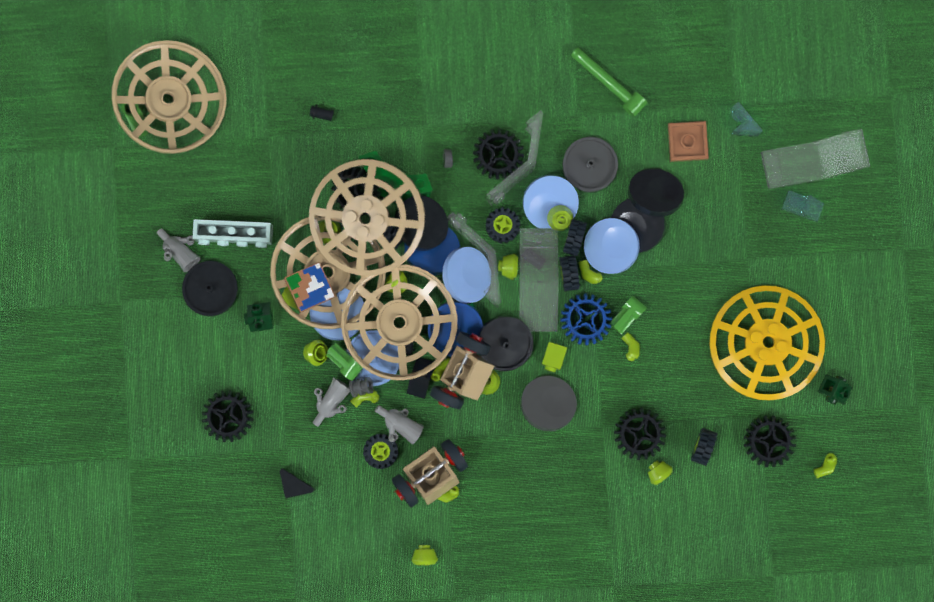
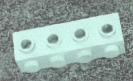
M194 220L193 239L199 245H210V242H217L219 246H229V243H236V246L248 247V244H255V247L267 248V245H272L273 225L271 223Z

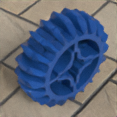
M586 293L583 295V300H581L579 295H576L577 302L571 298L569 301L572 306L564 305L568 312L561 311V314L566 316V318L560 319V322H566V325H563L561 328L562 330L569 329L565 336L573 334L571 341L573 342L577 337L579 338L577 342L579 345L582 339L585 340L586 346L589 345V339H591L593 344H596L595 337L602 341L601 333L604 335L608 334L604 328H611V325L606 323V321H612V317H606L607 314L611 313V310L604 311L607 303L601 306L599 303L602 298H598L597 302L593 301L595 298L593 294L590 300L587 299ZM589 304L596 309L586 312L579 305ZM575 309L579 316V321L572 326L570 316L571 312ZM600 313L602 324L598 330L593 319ZM582 315L585 317L592 315L589 320L591 321L590 324L585 322L579 325L582 322L581 320H583ZM582 327H587L593 334L582 335L576 331Z

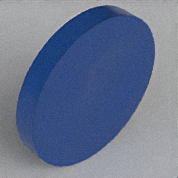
M448 227L446 238L440 245L428 251L415 250L407 259L409 265L426 270L434 276L443 274V266L447 256L453 250L460 248L459 240L456 234ZM404 244L405 254L406 251L409 249V246H407L406 244Z
M453 301L457 313V332L451 350L447 354L452 357L456 346L464 348V346L456 341L460 332L478 335L483 327V321L478 311L471 305L459 301ZM444 303L437 308L439 316L451 314L448 303ZM451 322L440 323L439 333L433 344L441 353L445 349L450 337ZM428 324L429 339L432 336L434 324Z

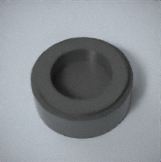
M451 149L443 150L444 168H451L453 165Z

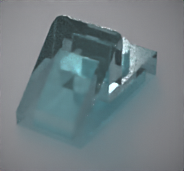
M739 102L731 108L730 111L732 112L731 116L736 122H741V125L733 130L731 134L758 137L763 132Z
M789 190L782 209L818 222L824 203L811 195L806 197Z

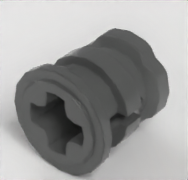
M365 377V379L358 378L357 381L355 379L353 381L350 380L349 389L352 397L356 398L358 394L373 393L372 379Z

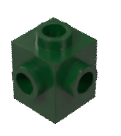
M270 302L247 305L244 321L245 325H249L250 332L273 329V315Z
M826 374L818 392L826 397L825 400L834 405L838 402L844 405L850 396L852 387L846 383V379L840 376L835 378Z

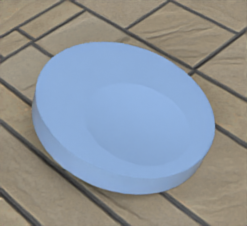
M544 175L535 179L527 187L523 196V209L526 217L534 226L542 230L554 231L547 222L548 212L554 206L564 205L568 207L573 214V219L578 210L579 200L575 188L565 178L557 175Z
M607 218L598 221L589 229L584 240V252L588 262L596 270L603 273L618 274L626 271L634 264L639 254L640 243L636 231L630 224L620 219Z
M462 247L453 250L447 256L443 266V282L451 297L461 303H472L482 299L488 292L491 283V270L486 257L479 250L472 247Z
M344 288L336 293L339 304L346 301L350 290ZM361 296L350 305L347 320L361 312L364 304ZM328 300L318 306L331 307L332 305L331 301ZM310 309L311 321L322 324L337 323L334 312L327 313ZM314 328L321 336L327 339L344 340L341 328ZM359 330L348 331L349 338L355 335Z
M377 330L366 331L368 339L375 346L382 337ZM361 334L352 339L351 343L355 351L364 359L370 350L363 342ZM387 343L380 352L388 356L398 357V346ZM377 356L369 364L371 367L384 373L397 374L399 370V363L388 362ZM364 368L355 378L357 380L358 378L365 379V377H370L373 386L383 385L390 381V379L376 376Z

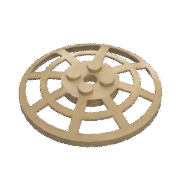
M164 40L143 45L125 58L114 77L111 100L118 123L132 140L151 151L176 154L199 147L215 133L224 117L226 90L220 72L204 53L185 43ZM161 48V60L151 62L141 69L133 62L139 55ZM169 48L185 51L195 56L198 60L191 68L184 63L169 60ZM203 65L213 75L218 86L217 93L207 94L204 82L197 74ZM161 66L162 76L154 81L145 74L147 71ZM169 66L179 68L187 73L180 80L170 76ZM128 67L135 74L129 87L128 96H117L119 80L123 71ZM192 78L196 81L201 94L191 95L186 84ZM139 79L148 87L145 96H134L135 87ZM165 94L171 95L173 102L170 104L165 103L163 96ZM219 100L217 117L213 126L209 129L201 121L206 114L208 101ZM192 102H202L197 118L187 112ZM118 104H129L132 116L139 124L133 132L130 131L123 121ZM135 104H146L150 114L144 120L137 113ZM184 118L191 124L181 131H174L173 121ZM155 119L166 122L167 132L158 131L149 125ZM195 128L204 134L200 140L191 145L181 148L176 146V137L184 136ZM146 130L155 136L167 138L169 148L152 146L138 137Z
M361 159L340 165L322 179L311 200L309 224L316 246L330 263L348 273L373 276L397 268L413 254L423 235L425 211L418 189L404 172L386 162ZM368 166L367 177L355 178L343 183L338 175L341 171L351 167ZM376 167L392 172L404 184L394 190L386 182L375 179ZM332 179L338 189L330 197L326 209L316 207L320 192L326 183ZM366 183L364 195L353 197L348 190L350 186ZM373 185L382 187L390 195L382 201L372 196ZM409 189L417 205L418 221L406 220V210L400 196ZM342 194L348 203L343 211L332 210L335 200ZM393 201H396L398 205L400 219L389 218L387 206ZM362 213L370 215L371 220L368 224L361 221ZM314 215L325 217L326 228L331 241L324 246L321 244L316 232ZM331 218L342 219L344 230L337 236L333 231ZM388 225L399 227L391 243L383 235ZM405 227L417 229L411 246L401 257L394 247L401 240ZM348 236H351L353 239L358 240V251L347 248L341 242ZM376 239L383 247L382 250L365 253L366 242ZM337 246L344 253L356 257V269L341 264L328 252ZM388 253L395 261L391 265L380 269L364 270L365 259L377 258Z
M314 215L316 232L323 245L322 239L330 238L328 232L320 233L318 221H324L325 217ZM308 217L294 224L278 241L270 264L272 288L281 306L299 322L318 329L341 328V315L344 303L339 304L336 293L344 288L351 291L355 284L349 281L350 273L330 263L317 246V252L310 257L302 254L300 250L308 243L314 241L312 235L302 240L295 249L285 243L288 237L296 230L309 224ZM331 218V221L342 223V219ZM348 236L341 242L344 246H349L353 251H358L356 244L351 241V236ZM376 239L369 241L374 252L381 250ZM338 247L336 250L328 252L341 264L356 269L357 261L348 263L347 259L342 255L343 251ZM280 250L290 255L287 265V276L293 274L295 259L305 264L304 268L320 262L322 268L329 267L332 270V276L327 278L336 296L330 300L332 306L322 307L317 305L311 309L319 312H334L337 323L322 324L305 319L310 309L298 315L287 305L279 289L288 286L285 280H276V263ZM384 256L365 259L364 270H367V266L378 263L379 268L385 266ZM386 273L379 275L376 290L384 286ZM358 292L354 296L351 305L361 296ZM372 304L368 307L366 315L373 309L374 306ZM360 313L348 319L347 323L359 321Z
M401 264L389 271L392 273V282L398 280V284L394 287H391L392 283L381 286L372 294L363 285L378 275L363 276L349 292L341 315L343 339L352 357L370 373L390 380L414 379L435 369L450 352L457 332L456 307L450 293L441 281L419 267ZM399 271L413 272L430 281L422 290L413 284L400 282ZM435 286L440 289L446 298L451 314L439 316L436 304L429 296V293ZM401 288L418 293V296L412 303L407 300H401ZM393 289L394 300L385 305L376 298L381 293ZM358 292L366 299L360 312L359 322L347 323L349 307ZM424 299L431 307L433 316H421L418 307ZM370 304H372L379 310L376 321L365 322L366 312ZM398 317L405 320V325L402 328L394 326V320ZM451 322L450 337L445 349L441 353L433 344L437 339L440 323ZM434 324L433 333L428 342L419 334L421 333L422 325ZM366 329H377L382 337L375 346L368 339ZM360 330L363 342L370 350L364 359L355 351L348 331ZM415 341L423 347L416 354L406 357L405 345ZM389 343L398 346V357L388 356L380 351ZM427 352L436 358L426 368L407 374V362L414 361ZM376 356L388 362L399 363L400 375L384 373L371 367L369 364Z

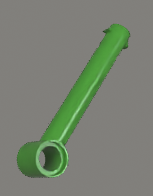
M579 47L571 54L578 63L624 102L622 105L623 109L632 117H635L647 104V101L639 93L634 92L631 94Z

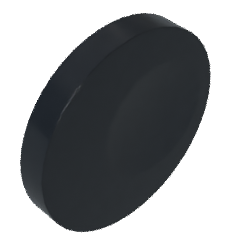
M645 169L632 177L628 188V196L633 206L642 213L655 217H664L675 213L680 208L684 198V189L681 182L673 174L661 169Z
M412 196L403 202L406 210V220L418 221L417 205ZM421 196L425 211V226L416 250L428 251L440 245L446 238L448 219L443 208L435 200ZM397 208L394 218L400 219L399 208ZM405 227L401 240L407 246H411L417 229Z
M630 199L621 202L611 217L623 220L634 228L639 238V253L655 248L663 239L666 231L665 216L655 217L644 214L633 206Z
M204 261L196 264L187 272L182 284V293L190 309L202 316L214 317L227 312L233 306L238 296V282L234 273L224 264L216 261Z
M501 315L494 317L483 325L478 334L484 342L491 346L487 356L481 354L480 356L494 365L493 369L511 371L517 369L528 360L532 353V334L527 325L514 316Z

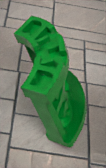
M377 151L359 156V160L371 159L383 162ZM362 165L361 169L364 168L368 172V166ZM376 167L375 179L386 182L394 190L404 184L392 172ZM427 174L407 175L415 184L420 195L430 198L432 187ZM382 187L378 189L380 192H382L380 194V198L384 199L388 195H390V193ZM409 189L400 197L404 202L406 199L412 197L413 194Z

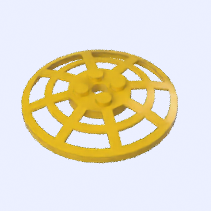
M764 285L743 290L722 306L711 327L709 347L714 367L728 386L746 397L770 401L791 396L811 382L823 360L825 337L819 317L806 300L788 289ZM761 291H774L781 293L778 303L763 302L754 304L749 294ZM788 296L800 302L813 318L802 322L801 318L794 311L786 307ZM742 298L747 308L735 318L732 325L722 322L721 319L729 307ZM774 308L776 311L773 319L762 320L758 309ZM783 312L791 316L798 325L787 329L780 322ZM750 313L755 324L749 330L738 327L741 320ZM814 325L817 326L820 339L818 357L807 353L809 339L806 329ZM718 329L729 332L728 349L730 356L719 360L716 348ZM799 332L802 333L803 338L802 350L792 347L791 336ZM735 334L745 337V349L737 353L734 348ZM765 337L773 339V346L771 348L764 346L763 340ZM788 354L798 357L797 363L789 371H786L782 361ZM750 356L757 363L754 372L752 373L745 368L739 360ZM805 360L815 364L807 378L793 388L789 377L799 370ZM734 363L740 372L751 378L747 389L734 382L727 375L723 367ZM764 365H775L779 375L766 377L761 376ZM782 380L786 389L785 392L777 394H759L754 392L758 381L772 383Z

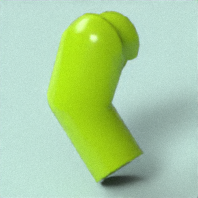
M627 332L621 339L629 346L626 358L629 361H634L640 355V345Z
M451 358L444 359L435 368L431 375L432 380L439 381Z
M373 390L371 394H358L350 402L357 408L364 400L371 401L372 403L378 402L380 396L377 394V391Z
M827 454L823 466L813 469L816 478L834 472L837 464L835 454Z
M454 486L440 496L438 500L447 503L456 499L459 495V488Z

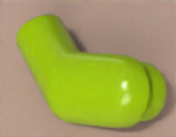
M588 260L578 262L582 278L591 284H597L602 281L601 273L590 270Z

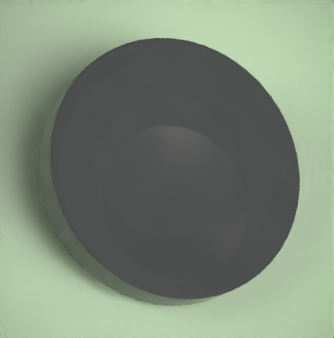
M585 137L575 141L569 146L563 159V172L567 181L574 188L582 192L593 193L605 189L612 183L618 170V159L614 149L606 141L596 137Z
M541 376L532 380L525 387L520 405L523 416L533 427L543 431H556L564 428L572 420L576 412L577 400L574 391L565 381L554 376Z

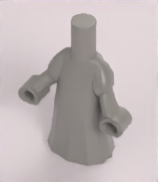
M162 228L157 231L159 237L164 241L165 261H169L173 257L183 272L189 271L199 263L200 256L183 244L192 245L194 243L193 236L185 238L179 236L170 237Z
M333 377L324 398H322V389L316 388L314 390L318 401L316 407L319 412L312 422L314 425L319 427L325 417H333L337 413H345L347 411L346 406L340 405L338 407V405L350 393L348 385Z
M380 405L375 409L376 413L385 418L386 427L389 429L388 439L390 442H394L398 438V434L395 431L406 438L411 444L417 441L424 426L406 417L409 413L407 409L401 411L391 409L388 411Z

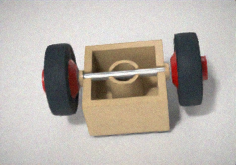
M460 332L456 338V341L464 346V348L456 346L440 379L448 385V388L434 385L430 391V396L439 401L438 403L444 407L461 409L464 399L456 394L455 391L460 395L478 401L492 373L494 365L478 355L487 356L491 346L484 342L482 337L474 333L470 335Z
M447 439L441 443L446 458L443 459L437 449L433 447L403 468L410 483L405 481L400 474L391 479L397 489L395 493L401 501L404 499L410 507L415 506L419 502L415 495L414 489H416L427 505H429L459 484L457 476L449 467V463L455 466L459 472L464 471L468 464L463 457L465 454L459 446L456 447L451 440Z

